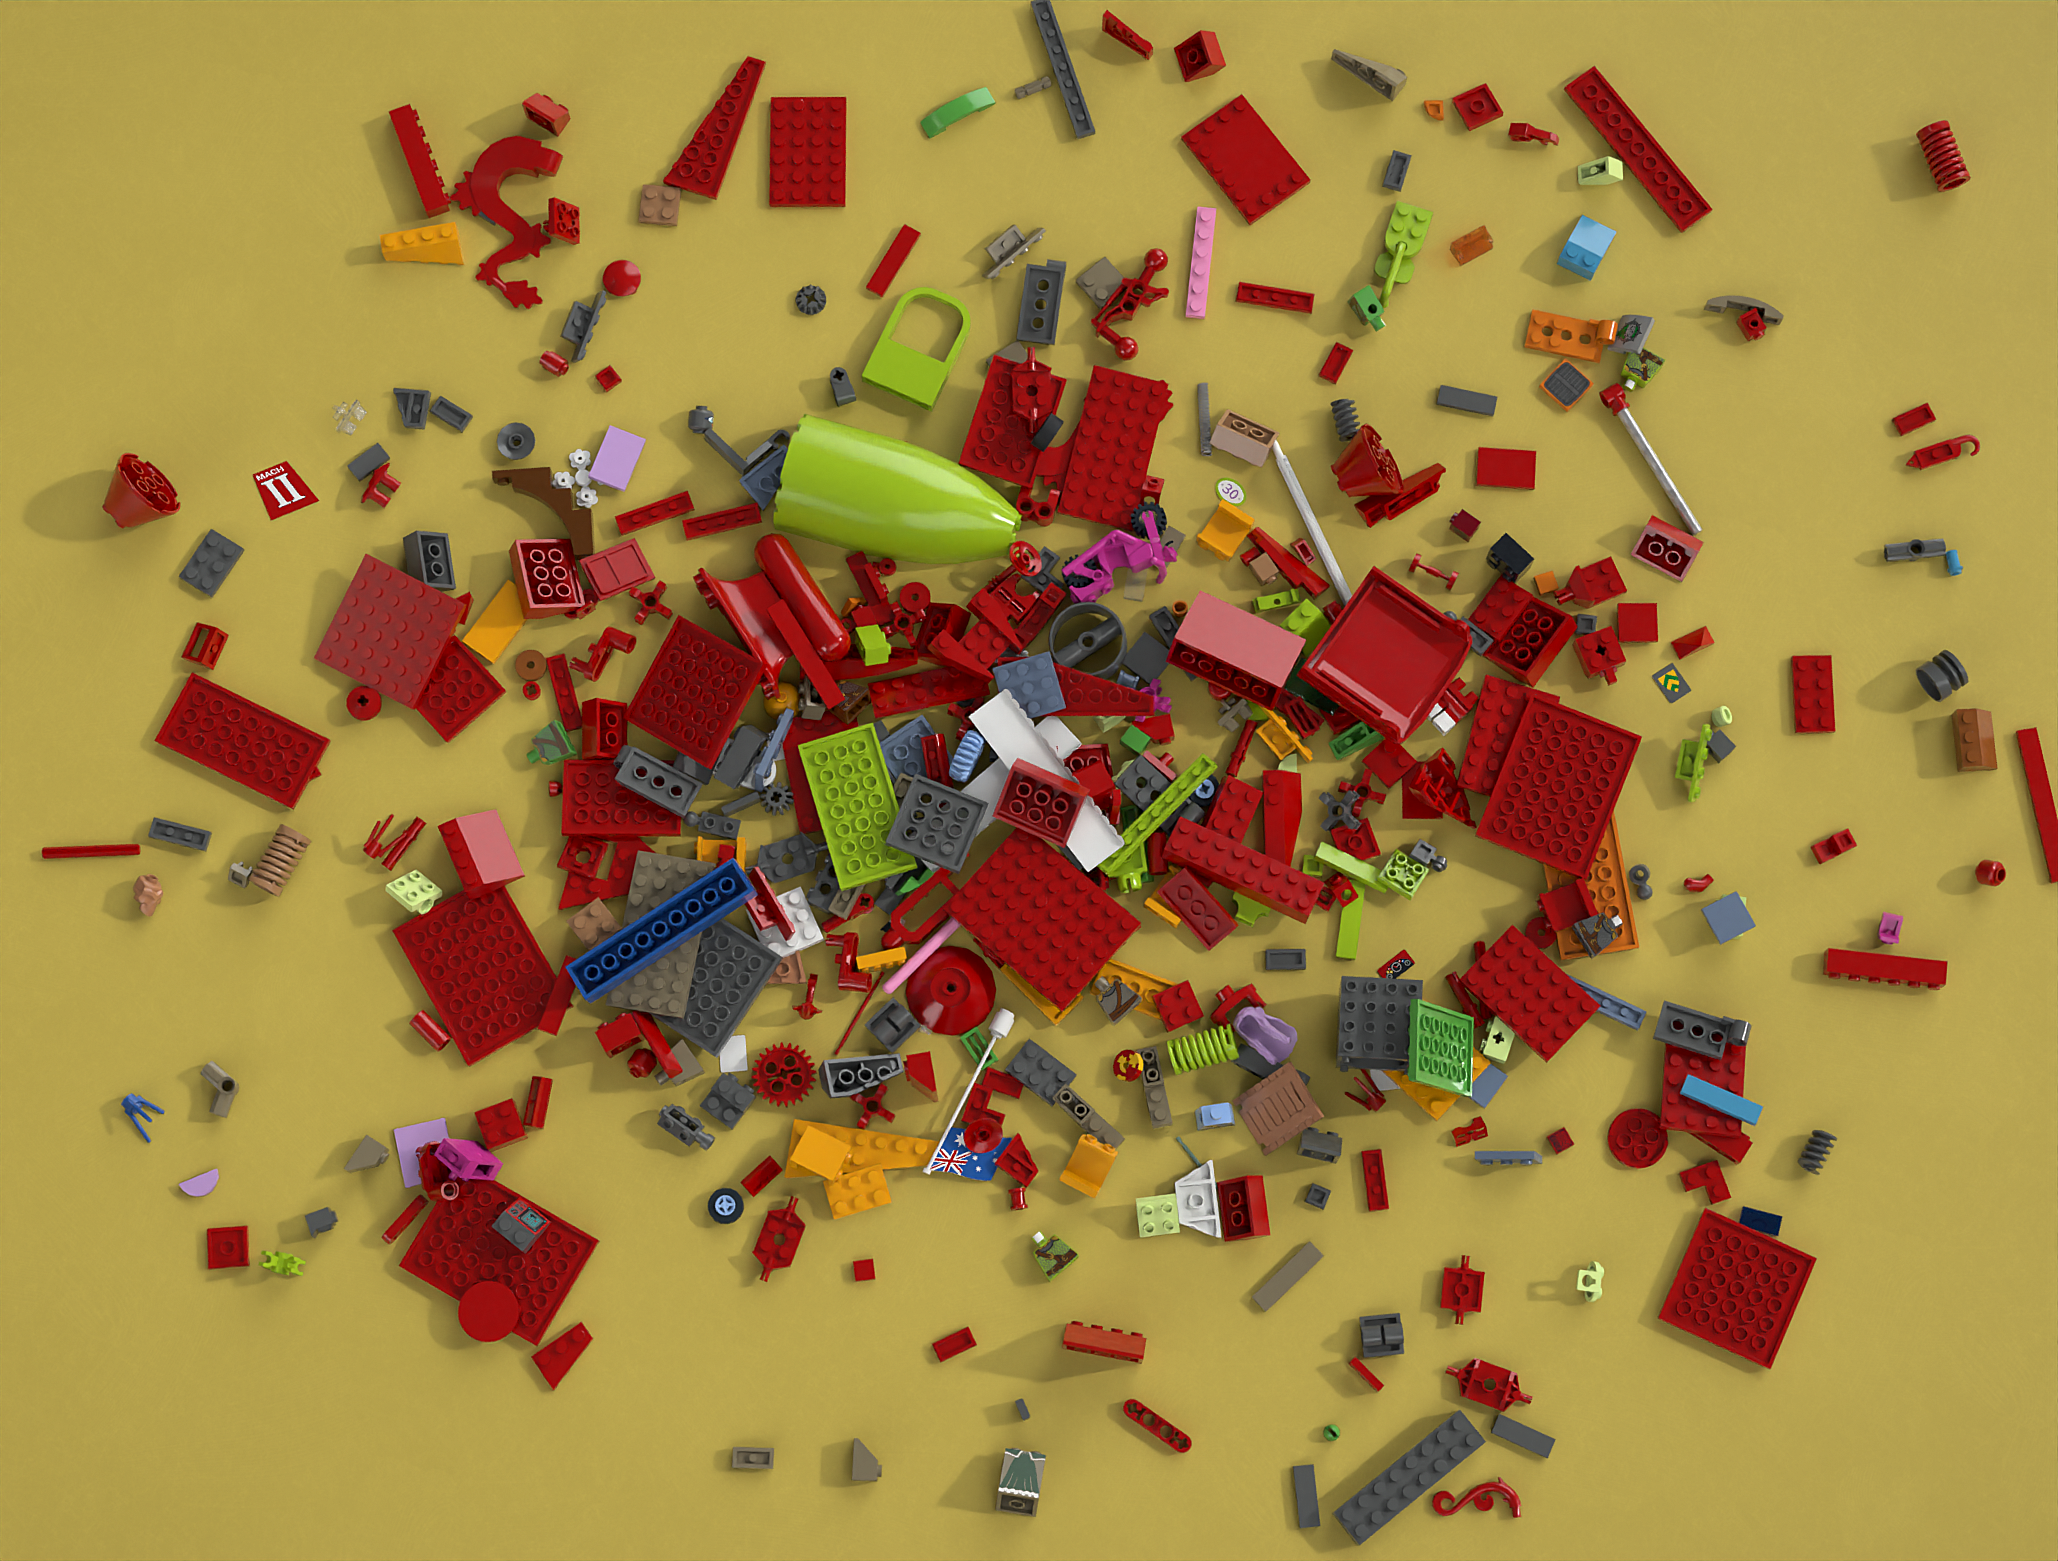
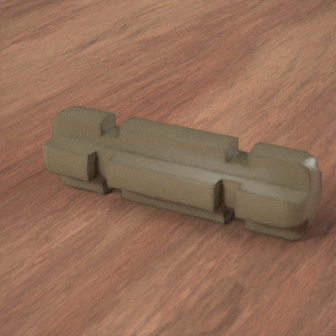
M1048 76L1043 77L1041 81L1036 80L1024 85L1025 87L1016 88L1015 94L1018 99L1024 98L1025 95L1029 96L1039 92L1042 88L1051 87V81Z

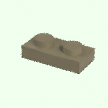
M733 1447L732 1468L773 1469L774 1448Z

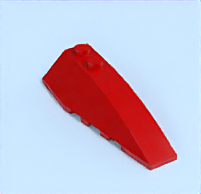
M851 644L848 654L841 660L835 662L822 660L833 680L858 679L898 671L918 664V652L915 649L891 647V654H888V663L865 666L856 645ZM800 666V680H803L805 672Z

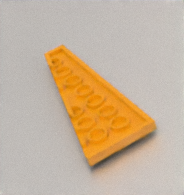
M794 1119L784 1178L820 1176L799 1165L797 1169L789 1165L790 1158L808 1125L851 1146L850 1153L853 1155L849 1164H844L841 1169L844 1171V1174L880 1163L883 1170L927 1166L939 1141Z

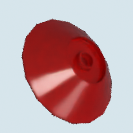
M946 946L937 948L908 977L905 993L909 1010L919 1024L934 1033L954 1036L967 1033L985 1021L994 1007L997 989L993 972L982 957L967 948ZM949 985L954 986V990L952 992H949L947 990V987Z

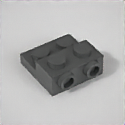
M729 1072L728 1075L722 1073L700 1107L733 1130L756 1097L753 1095L754 1090L746 1084L742 1087L737 1083L739 1079Z

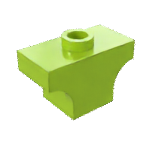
M1237 892L1234 893L1232 902L1238 909L1235 916L1236 921L1253 927L1259 917L1269 916L1271 908Z

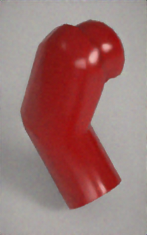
M1706 874L1701 880L1686 878L1683 884L1688 891L1700 893L1714 879L1709 874Z

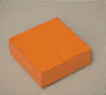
M1553 570L1534 576L1540 596L1559 589Z

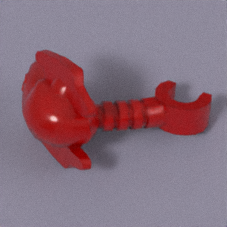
M810 973L805 1002L798 1006H792V1009L797 1010L799 1016L804 1020H809L815 1014L822 1013L823 1011L817 1009L812 1004L818 974Z

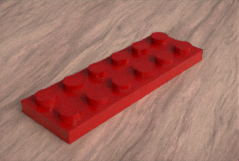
M944 667L868 683L875 719L990 695L988 683L954 667Z

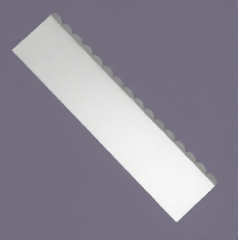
M1004 689L969 716L970 720L1009 770L1016 759L1020 758L1079 784L1077 778L1072 776L1070 769L1066 766L1064 767L1063 760L1057 757L1056 751L1049 747V742L1042 737L1040 730L1034 728V723L1030 718H1027L1026 712L1022 708L1019 709V703L1012 699L1009 690ZM1087 796L1067 846L1087 872H1089L1124 845V840L1120 835H1117L1116 829L1109 825V820L1106 816L1102 815L1100 808L1096 805L1094 806L1093 799Z
M1047 716L1034 727L1040 730L1042 737L1049 742V747H1052L1056 751L1057 757H1060L1062 760L1071 755L1082 744L1057 716ZM1000 758L960 791L989 803L975 837L997 819L992 817L1010 772ZM945 804L941 810L947 811L950 809V806ZM960 810L957 812V815L960 818H966L968 813L965 810ZM933 820L931 822L935 828H940L943 825L940 820ZM952 827L950 832L953 835H959L961 830L957 827ZM914 831V832H913L910 836H908V837H910V838L915 837V836L917 835L916 831ZM926 837L924 842L927 845H933L935 840L932 837ZM945 844L942 847L947 853L954 850L950 844ZM922 860L932 872L940 868L937 865Z

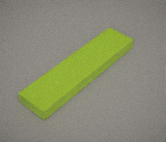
M1321 842L1314 860L1385 894L1388 887L1377 881L1382 870Z
M1350 880L1358 894V898L1346 907H1342L1336 957L1356 960L1366 884L1357 880ZM1348 889L1344 890L1343 900H1347L1351 896V891Z

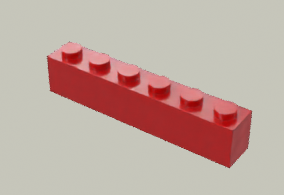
M407 104L388 111L428 218L449 212L448 204H451L448 193H443L442 187H445L442 177H437L436 171L439 169L435 159L431 160L429 154L432 153L429 142H424L423 137H426L423 126H418L417 121L420 118L417 110H412L411 105Z
M1828 948L1824 952L1823 975H1828L1830 979L1848 977L1849 981L1866 979L1869 983L1874 984L1884 981L1892 986H1900V983L1908 984L1910 988L1928 986L1929 990H1940V988L1946 985L1948 961Z

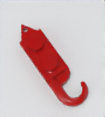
M1963 435L1914 451V455L1906 463V466L1919 468L1921 471L1956 459L1961 454L1960 444L1966 442L1974 444L1975 449L1970 453L1971 456H1974L1980 450V442L1973 435Z

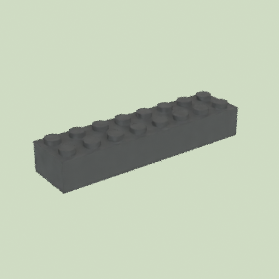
M1458 1410L1332 1514L1359 1546L1486 1441L1462 1411Z

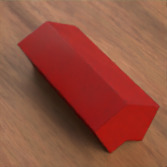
M532 1076L523 1125L544 1130L553 1084L552 1079Z

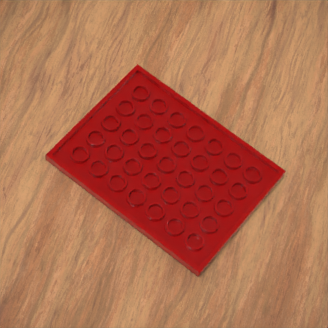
M1532 693L1475 837L1577 878H1584L1586 881L1642 736Z
M1017 827L943 907V910L1061 1012L1071 1004L1141 926L1140 921L1042 838Z
M505 886L471 901L465 890H462L432 907L427 913L420 914L392 930L469 1067L538 1028L557 977ZM571 1001L569 1003L567 1011L574 1007Z
M458 1176L454 1180L459 1187L458 1196L453 1200L436 1202L400 1262L399 1267L458 1301L461 1300L464 1293L470 1287L480 1282L495 1281L507 1286L516 1296L520 1308L519 1320L512 1332L538 1347L600 1241L495 1180L469 1179L466 1182ZM519 1197L551 1221L526 1254L492 1227L504 1210Z

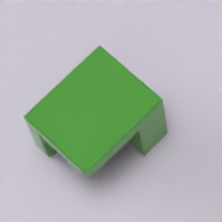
M1131 725L1120 739V745L1138 756L1149 745L1151 738Z

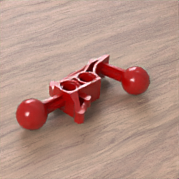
M1159 248L1150 249L1145 254L1144 264L1146 267L1139 279L1123 278L1121 284L1107 300L1104 307L1095 318L1091 319V325L1096 328V337L1098 338L1101 335L1115 346V354L1124 361L1132 360L1136 357L1139 350L1138 344L1131 337L1119 336L1108 326L1112 322L1121 319L1132 321L1141 305L1150 307L1152 302L1168 297L1169 290L1167 288H1155L1148 285L1155 272L1162 271L1168 264V256ZM1126 289L1127 291L1119 305L1108 311L1101 323L1097 321L1119 294ZM1140 289L1143 293L1136 295L1133 293V290ZM1125 305H1131L1133 309L1127 311L1123 307Z

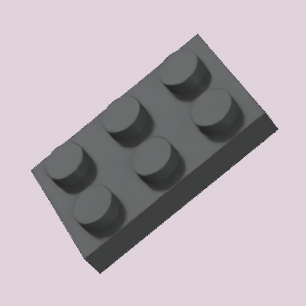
M211 529L179 575V578L213 598L245 550Z
M1030 1038L1005 1069L1008 1074L1015 1077L1052 1107L1056 1103L1052 1097L1065 1084L1069 1086L1077 1076L1076 1073Z

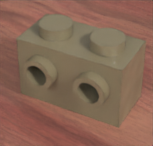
M805 674L803 681L799 682L798 693L801 694L798 703V709L801 710V718L821 720L826 706Z

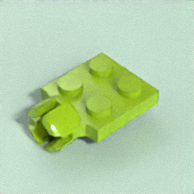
M1144 842L1109 876V878L1117 879L1118 889L1121 893H1130L1128 882H1131L1133 892L1139 891L1142 888L1141 874L1148 872Z

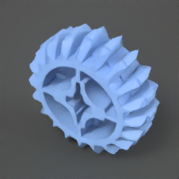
M969 730L963 737L949 769V776L953 777V779L966 782L972 775L986 743V739L981 733Z

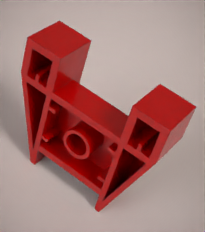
M982 588L966 606L979 619L971 630L957 642L943 629L928 645L927 649L940 661L989 684L994 676L987 669L1008 647L1017 654L1021 650L1022 645L998 602Z

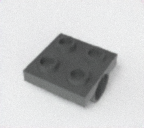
M892 998L865 1024V1027L893 1054L921 1025L904 1006Z
M1400 1313L1359 1317L1363 1358L1404 1354V1335Z

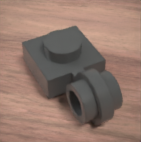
M1422 839L1418 841L1409 857L1425 867L1429 861L1432 862L1431 867L1437 872H1442L1447 868V860L1442 856H1434L1437 849Z

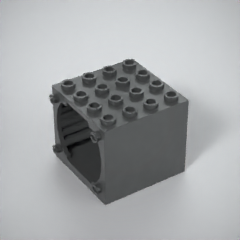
M1341 977L1338 1002L1336 1068H1340L1341 1072H1348V1069L1403 1071L1404 1075H1408V1047L1410 1046V1036L1408 1033L1410 1026L1409 1007L1411 999L1422 1000L1423 980Z

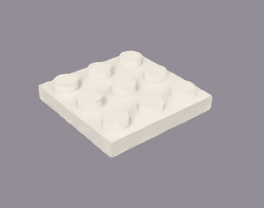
M801 886L776 897L784 907L787 917L794 924L795 933L788 941L784 939L777 925L760 931L748 909L746 910L760 943L783 958L794 954L798 950L801 951L824 941Z

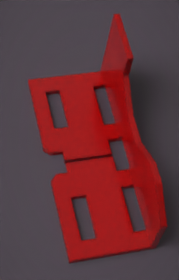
M1481 1116L1473 1118L1474 1122L1470 1126L1457 1127L1452 1131L1456 1147L1470 1143V1140L1473 1139L1476 1141L1488 1137L1487 1127Z

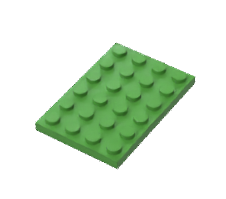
M1411 999L1409 1007L1410 1026L1408 1028L1410 1046L1408 1047L1409 1066L1407 1074L1409 1081L1459 1096L1472 1097L1474 1017L1420 999Z

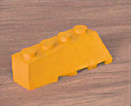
M455 222L380 235L382 253L386 261H421V263L440 262V264L457 263V265H464L459 231Z

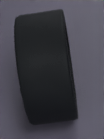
M1050 413L1038 430V433L1034 436L1031 444L1044 452L1061 428L1063 421Z

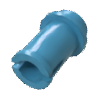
M1957 550L1947 551L1945 555L1949 567L1947 572L1951 576L1961 574L1963 566H1960Z

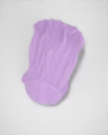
M1245 1007L1238 1012L1234 1019L1233 1027L1238 1035L1249 1046L1254 1047L1272 1065L1285 1060L1293 1051L1297 1042L1295 1028L1287 1025L1281 1019L1265 1014L1261 1007Z

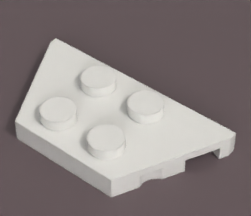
M1209 1160L1198 1169L1175 1182L1179 1224L1221 1238L1213 1160Z

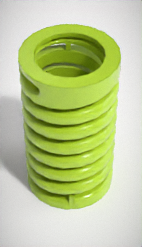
M1227 1024V1029L1225 1030L1223 1026L1218 1027L1220 1041L1214 1028L1210 1029L1211 1039L1207 1030L1202 1032L1204 1042L1200 1032L1195 1033L1196 1042L1192 1034L1188 1035L1189 1045L1186 1037L1182 1036L1180 1040L1183 1053L1178 1038L1168 1040V1051L1175 1074L1180 1075L1183 1070L1188 1073L1191 1071V1068L1197 1070L1198 1067L1212 1066L1213 1062L1215 1064H1219L1220 1061L1227 1062L1228 1058L1230 1060L1238 1059V1049L1231 1025ZM1225 1035H1228L1229 1044L1226 1041Z

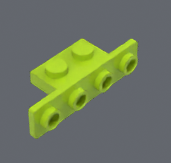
M1710 724L1702 725L1699 742L1682 739L1675 778L1692 781L1688 802H1695L1696 798L1699 799L1701 787H1699L1700 779H1703L1705 768H1702L1703 761L1708 756L1707 741H1710L1712 736Z

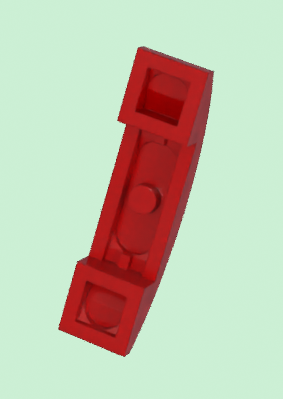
M1052 582L1041 594L1038 602L1018 628L1013 630L1022 645L1021 650L1017 653L1018 655L1040 633L1067 595Z

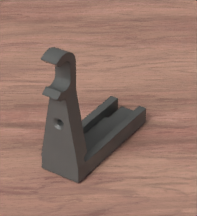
M711 428L704 432V440L742 476H745L772 448L774 450L778 449V444L774 441L780 436L790 440V435L787 431L778 430L747 456V461H744Z

